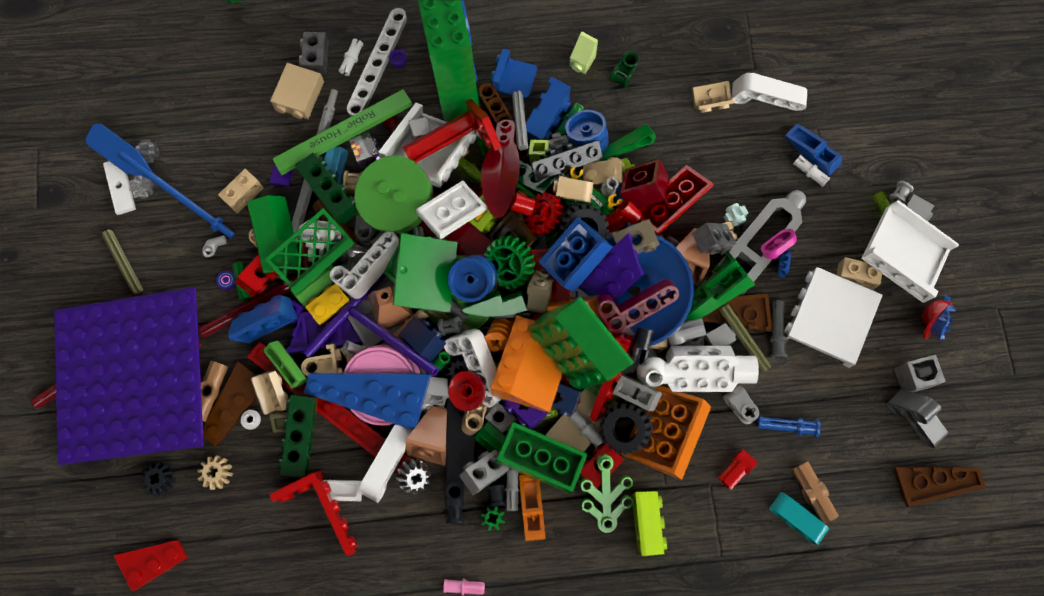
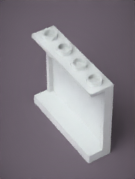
M415 103L380 149L379 158L387 156L408 158L403 147L412 142L409 131L410 120L427 117L431 130L447 122L424 114L422 105ZM475 130L417 162L428 175L432 185L441 188L443 183L448 181L452 170L457 168L460 158L466 155L469 145L474 143L476 139Z
M897 200L886 207L861 259L924 303L937 296L938 290L934 288L950 250L958 247L959 244Z
M816 267L812 272L809 271L806 276V288H802L799 293V305H795L791 313V316H793L792 322H788L784 333H786L787 339H793L843 361L842 365L850 368L856 365L882 294Z

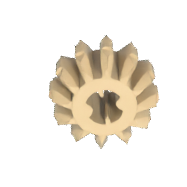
M216 455L214 459L207 457V463L201 462L203 469H198L197 472L202 473L198 480L204 481L203 487L209 486L211 490H215L216 487L222 489L223 483H230L227 476L233 475V473L228 472L232 465L227 464L228 460L226 458L221 459L220 456Z

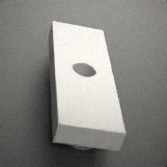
M110 161L103 163L115 213L120 215L136 210L127 173Z

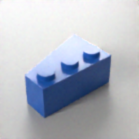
M550 77L548 81L550 83L549 89L546 94H541V102L536 109L534 108L526 123L527 139H551L552 130L554 127H558L562 120L561 115L570 108V86Z

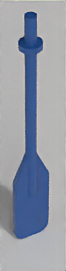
M94 124L86 137V143L89 147L123 172L150 179L210 223L211 230H219L230 239L234 238L236 233L222 224L223 219L221 217L214 218L154 174L140 151L103 124Z

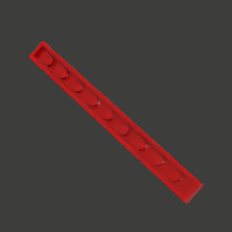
M261 342L247 356L266 372L276 371L281 376L282 385L294 394L312 396L304 393L306 383L301 387L291 388L263 351L266 346ZM318 398L317 412L376 457L386 439L345 407ZM403 454L394 470L397 475L400 474L397 469L403 468L402 462L409 463L410 458Z

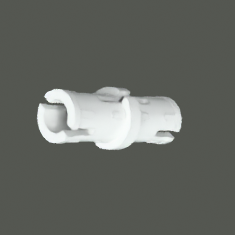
M353 39L348 52L344 54L345 59L338 71L341 74H344L345 71V76L350 75L354 63L358 61L357 56L364 45L360 40L357 44V39Z
M802 155L793 163V165L806 173L805 176L807 178L811 177L821 187L830 179V177L817 168L816 164H811Z

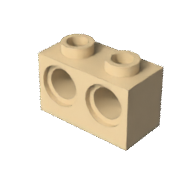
M244 169L218 195L238 214L247 205V201H251L264 188L251 173Z
M845 257L838 264L837 276L870 290H874L881 284L882 273L867 262Z

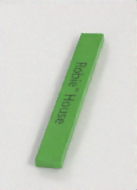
M403 89L276 156L273 160L281 175H284L295 169V165L311 153H314L317 157L413 106Z

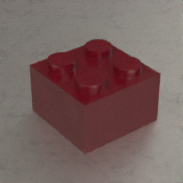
M657 159L625 169L620 192L624 200L629 199L636 208H642L643 206L665 200L669 175L661 160Z

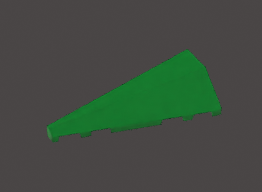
M644 124L608 145V148L602 153V159L599 161H607L608 158L613 157L618 158L621 154L653 144L656 135L647 124ZM574 170V173L579 175L580 171Z
M729 251L725 254L726 259L722 264L715 266V272L709 280H704L694 292L692 305L684 322L703 318L755 285Z

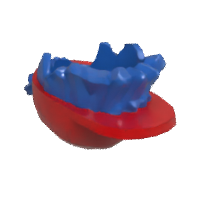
M944 295V300L934 301L928 307H925L922 315L923 323L926 326L923 339H928L932 334H936L939 340L945 339L944 333L950 331L948 324L953 322L950 318V311H956L953 303L950 302L951 297Z

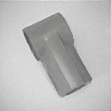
M702 318L683 322L679 329L667 338L669 345H679L688 339L706 335Z

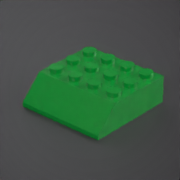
M581 297L544 313L528 328L531 337L542 346L545 354L552 358L558 370L566 375L569 383L577 390L608 382L634 363Z

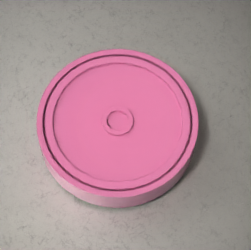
M375 345L357 353L348 362L343 373L421 374L414 362L391 345ZM351 409L357 417L367 423L374 425L394 424Z

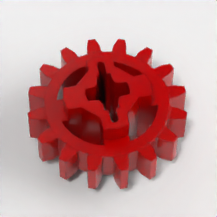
M543 192L542 195L537 194V199H534L535 206L531 215L524 219L528 223L527 226L531 232L543 235L544 232L549 234L550 228L555 230V223H560L558 217L563 215L559 212L563 208L559 204L561 201L553 194Z

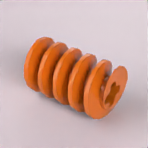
M515 318L493 320L484 337L490 351L495 352L505 349Z

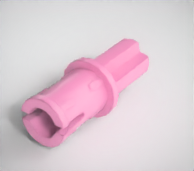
M463 579V581L444 580V593H462V596H464V594L483 595L485 591V584L483 582L466 581V579Z

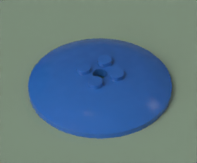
M657 236L660 245L656 246L657 248L654 251L648 253L644 251L638 254V262L642 267L644 275L614 301L618 306L632 298L630 290L633 287H639L641 293L664 279H669L675 284L679 291V297L676 301L629 328L634 333L636 332V327L654 331L650 346L666 340L679 329L690 311L694 295L693 278L688 263L675 246ZM613 237L607 239L610 245L613 247L616 245ZM635 238L632 241V244L638 245L641 243L642 239ZM578 287L588 296L598 295L582 287ZM575 290V296L578 297V291ZM654 298L649 299L646 304L652 303ZM631 309L629 314L635 313L637 309Z

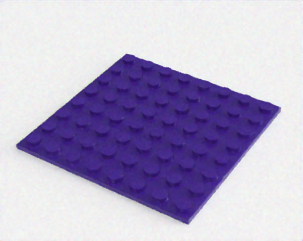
M192 287L54 310L58 465L204 446L196 288Z

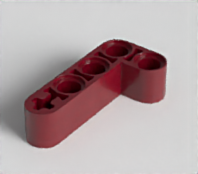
M664 279L618 306L608 294L599 295L596 298L595 304L609 330L613 333H621L676 301L679 297V291L671 280ZM654 298L652 303L646 304L649 299ZM604 303H610L607 308H601ZM631 309H637L635 313L629 314ZM614 319H620L616 324L611 323Z

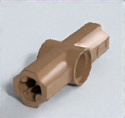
M214 361L210 362L204 379L201 382L202 420L204 422L208 418L214 401L220 395L219 388L228 368ZM208 387H211V393L206 396L205 390Z
M807 461L793 468L792 471L802 487L801 492L809 505H812L820 521L825 524L836 519L839 515L828 497L829 492L824 483L818 480L809 462Z

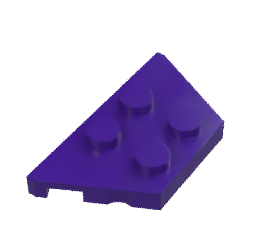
M630 233L626 234L607 253L579 287L598 295L610 294L615 301L644 275L642 267L638 262L639 257L637 251L634 250Z
M309 312L300 313L297 327L292 334L293 338L286 351L289 354L303 352L338 313L321 326ZM346 319L318 350L326 349V345L334 344L336 347L343 346L347 340L355 344L362 343V341Z

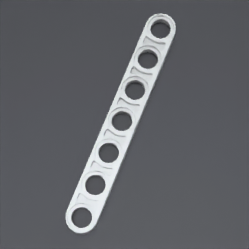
M401 8L393 9L384 25L347 105L350 117L356 115L351 112L354 106L361 108L359 112L367 109L389 61V54L394 50L407 22L406 13ZM397 14L403 15V19L400 21L394 20V16ZM390 29L396 30V34L393 36H388L387 31ZM383 44L389 45V49L387 51H381L380 46ZM375 60H381L382 64L375 67L372 65ZM368 75L375 76L372 82H367L365 79ZM362 90L368 92V95L364 98L358 96V93Z

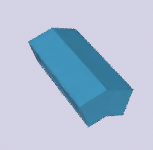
M334 147L327 151L324 158L327 164L325 168L327 171L331 169L337 176L335 180L337 184L342 180L348 151L342 147Z

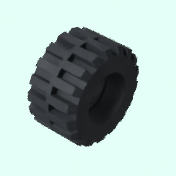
M575 204L573 207L566 208L565 213L562 212L563 215L559 220L560 223H557L559 228H556V231L559 233L558 238L577 217H586L590 220L592 228L607 241L608 238H605V236L609 234L607 229L609 223L605 221L607 217L601 213L600 209L587 204Z
M624 401L614 405L601 418L603 421L600 423V428H602L600 436H604L602 441L604 444H609L608 448L610 450L615 449V453L623 452V455L636 453L648 443L649 438L652 436L653 424H651V415L648 416L647 410H643L631 402L626 403ZM620 417H628L635 422L637 434L634 438H625L619 434L616 423Z

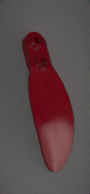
M502 120L497 124L496 135L501 148L496 151L492 147L489 148L481 171V185L486 206L490 214L498 219L504 217L509 210L519 178V154L514 144L516 129L514 122L511 120Z

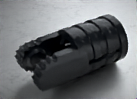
M636 327L635 338L629 357L635 362L639 348L642 349L639 363L642 366H646L654 331Z

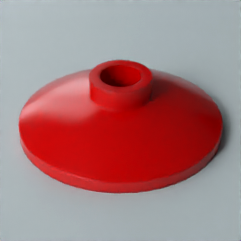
M463 371L452 378L449 384V397L453 405L462 411H472L482 404L485 398V385L480 376L471 371ZM469 387L472 390L471 394H469L468 392Z

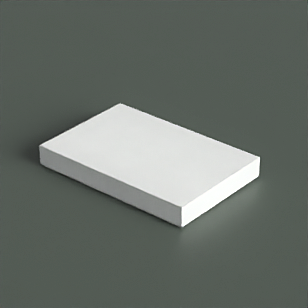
M461 181L417 208L416 213L441 240L486 211L487 206L464 181Z

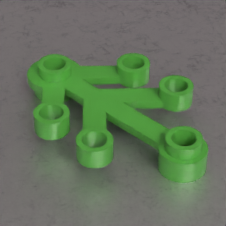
M601 454L597 457L596 464L601 470L602 493L593 486V483L588 478L580 481V487L584 492H589L602 504L603 513L594 506L589 498H584L580 505L585 512H590L597 519V526L602 532L609 533L616 528L618 516L625 509L633 506V499L629 495H624L621 497L620 503L611 511V504L625 489L632 487L633 480L627 475L622 476L620 482L610 492V470L614 462L608 454ZM609 461V465L603 467V462ZM629 479V483L623 485L624 480ZM589 482V487L584 488V483ZM630 499L629 504L624 505V501ZM586 502H590V506L588 508L584 507V504ZM607 520H610V525L605 526L604 523Z

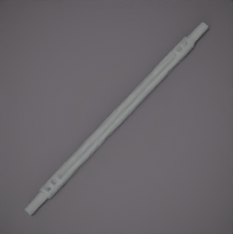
M331 89L316 135L324 132L331 126L335 112L334 105L338 91L335 89ZM305 179L292 220L294 233L304 223L313 191Z

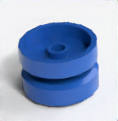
M595 110L579 111L567 120L565 129L569 142L581 146L597 140L600 143L602 153L608 148L610 141L606 121L601 113Z
M471 255L457 261L451 267L448 274V284L451 292L465 302L481 300L494 289L497 282L495 266L488 258L482 255Z

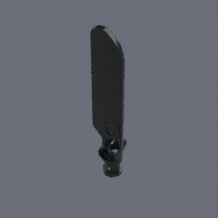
M463 367L459 369V373L464 371ZM469 387V389H468L469 394L472 393V390H471L470 387ZM447 398L445 487L447 520H445V524H463L461 512L464 506V482L460 475L464 471L463 467L471 461L474 462V435H467L462 431L461 425L464 411L456 408L450 398ZM468 421L469 427L474 429L475 423ZM452 488L460 490L461 493L457 498H452L449 495V491Z

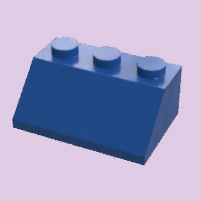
M577 217L542 257L539 263L562 287L574 292L613 246L587 223Z
M277 295L272 297L271 301L256 305L254 310L250 312L240 313L238 318L231 321L229 339L251 343L297 320L298 318L290 298Z

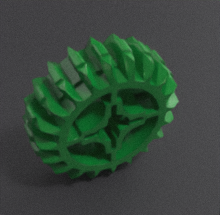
M502 236L494 240L487 247L488 251L484 254L495 266L499 287L506 286V289L523 286L531 279V274L535 271L532 267L535 266L536 262L531 261L534 255L529 254L531 248H525L526 242L520 243L517 237L513 239L512 236ZM502 248L509 249L513 252L509 253L507 251H503ZM506 272H510L511 274H515L516 276L508 275Z

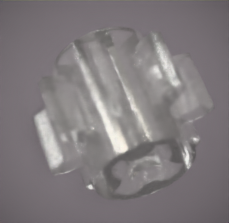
M138 175L135 179L129 181L131 184L129 191L134 194L135 198L141 196L142 199H145L153 193L154 183L148 178L142 179V176Z

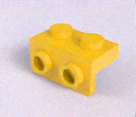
M334 284L327 286L320 296L310 299L305 308L321 326L342 310L350 300L339 286Z

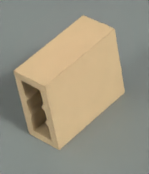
M287 63L270 100L274 109L279 113H290L298 119H309L324 84L321 73Z

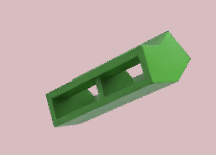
M332 264L295 295L303 306L308 304L310 299L318 296L327 286L334 283L330 278V272L334 268Z
M279 341L271 342L263 351L291 388L301 387L307 382L308 378Z

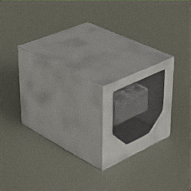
M936 355L906 362L894 368L900 388L906 391L916 392L946 382Z

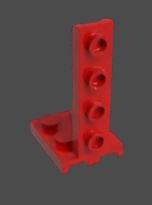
M470 99L465 102L468 111L405 145L403 149L408 159L417 163L474 130L480 139L483 138L485 144L491 146L495 151L501 148V144L489 116Z
M603 323L628 354V350L632 346L635 337L624 332L613 333ZM623 372L608 382L602 383L590 414L591 420L596 422L606 414V411L609 409L606 406L608 400H611L614 396V385L616 382L618 383Z
M321 471L314 472L270 494L272 502L279 500L282 503L295 497V492L298 491V494L314 486L344 553L347 556H351L356 552L355 548L358 547L356 540L353 536H349L347 529H349L348 523L344 517H340L338 512L340 510L339 504L336 499L332 500L330 492H332L331 487L327 481L324 482Z

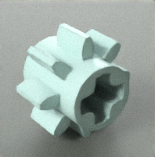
M736 203L725 209L726 214L723 217L726 222H732L733 226L736 227L747 221L745 217L749 213L745 205L741 207Z

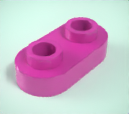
M784 229L761 246L763 256L766 259H775L793 246L797 241L794 230Z

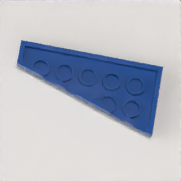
M310 373L304 393L413 430L420 418L431 375L428 373Z

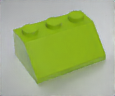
M658 491L635 492L632 494V499L634 502L633 514L638 556L664 554V550L667 549L666 537H662V529H665L664 517L660 516L659 509L663 507L662 497L658 496Z

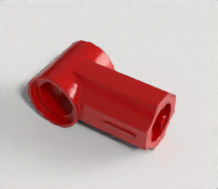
M518 190L514 194L510 210L530 216L535 206V200L528 198L525 192Z
M629 199L624 200L615 211L608 214L607 218H605V221L609 223V226H607L609 233L618 230L626 224H635L641 218L642 213Z
M741 449L731 460L732 463L718 477L720 482L730 490L758 464L744 449Z

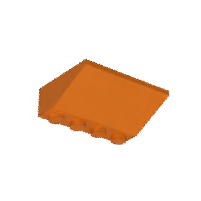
M516 315L491 386L492 396L550 413L563 373L558 370L552 358L545 354L542 346L531 337L528 328L535 321Z
M657 386L656 390L662 392V395L655 410L647 412V415H651L652 436L642 449L636 453H629L623 456L682 480L711 406L704 399L682 392H672L670 388ZM634 424V427L631 431L629 438H634L636 436V424Z

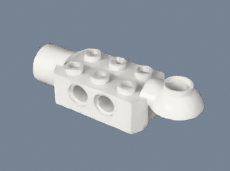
M671 346L667 351V362L661 358L651 357L647 359L646 366L639 364L637 368V378L641 383L650 387L668 384L672 392H732L738 383H757L759 374L757 357L736 356L731 346ZM651 373H657L654 376H650Z

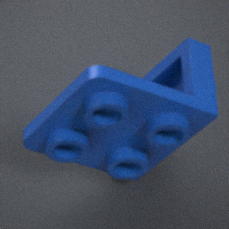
M502 49L501 55L498 54L495 65H497L496 71H492L490 81L493 82L497 92L512 95L513 92L521 91L523 98L527 99L537 73V66L510 59V50Z

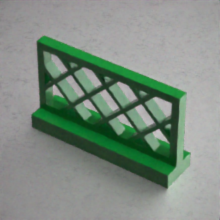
M323 208L272 252L265 261L296 295L350 249L355 242ZM323 214L329 220L328 228L317 227V219ZM305 229H314L313 241L302 240ZM317 229L328 230L327 242L316 241ZM331 230L339 231L344 238L339 242H330ZM300 235V240H295ZM299 242V253H288V244ZM302 242L313 243V254H302ZM316 243L327 244V252L324 255H316ZM277 254L285 255L284 266H277L271 259ZM288 255L299 256L298 267L287 266ZM302 256L313 257L312 266L309 268L301 267ZM315 257H321L315 262ZM287 269L298 270V278L293 282L287 278Z

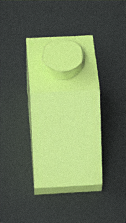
M581 32L570 57V67L576 72L586 74L596 58L598 40L584 32Z

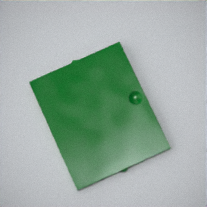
M400 233L393 305L450 313L452 292L448 284V274L456 261L457 242L434 239L429 236L422 237Z

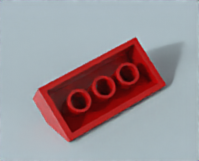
M686 165L668 181L665 200L637 208L642 213V216L636 224L650 219L655 234L659 235L712 188L714 184Z

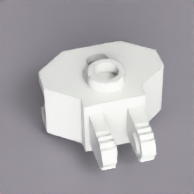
M317 220V227L328 228V222ZM306 221L305 223H303L302 225H300V226H299V229H300L304 224H306L308 221ZM305 229L303 231V240L313 241L314 229ZM317 229L316 241L327 242L328 230ZM331 230L330 242L341 240L342 234L339 231ZM306 243V247H309L308 254H313V243ZM316 243V254L318 248L320 249L319 255H324L327 252V244ZM308 256V261L312 262L313 257Z

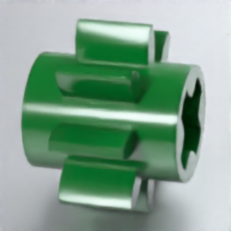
M497 506L494 511L487 507L488 513L486 515L481 514L485 518L482 525L488 524V531H491L492 527H496L499 531L498 525L500 523L505 524V521L501 520V516L505 513L501 512L499 514ZM491 513L499 517L496 519V524L488 522Z

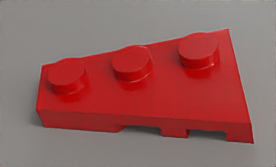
M175 540L114 555V558L131 591H135L186 560L188 556L180 541Z

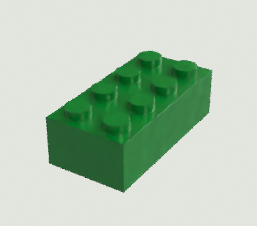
M512 422L509 425L495 462L569 494L575 488L587 454Z

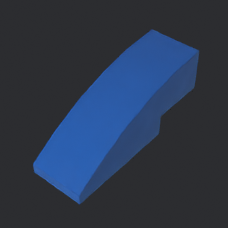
M797 123L785 135V138L801 155L813 165L816 164L817 168L828 176L842 164V155L829 148L827 141Z

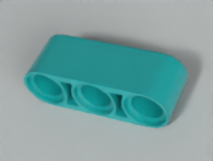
M780 492L769 507L771 512L814 545L818 546L829 530L827 525L783 492Z

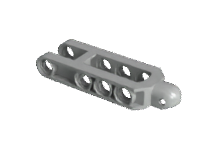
M795 190L789 193L786 198L772 199L738 239L737 244L731 248L730 253L735 259L739 257L752 267L748 275L753 282L772 259H766L764 256L760 257L746 245L766 223L773 212L781 211L782 208L791 214L789 217L790 223L785 229H792L795 232L802 224L801 209L806 203V196L803 192ZM724 256L723 259L718 263V266H720V265L722 264V262L726 259L725 256Z

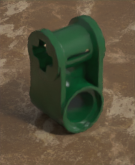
M633 51L626 52L612 71L609 81H615L626 89L637 70L638 55ZM633 61L634 64L629 65L626 62Z

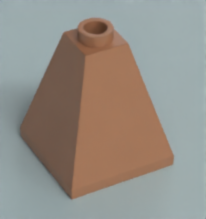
M694 228L676 248L689 265L693 284L700 286L710 266L709 253H701L692 235L698 228Z
M395 285L368 294L375 322L385 329L405 323L407 318L409 319L414 315L412 308L393 305Z
M431 406L406 438L407 456L445 466L447 410L444 406Z

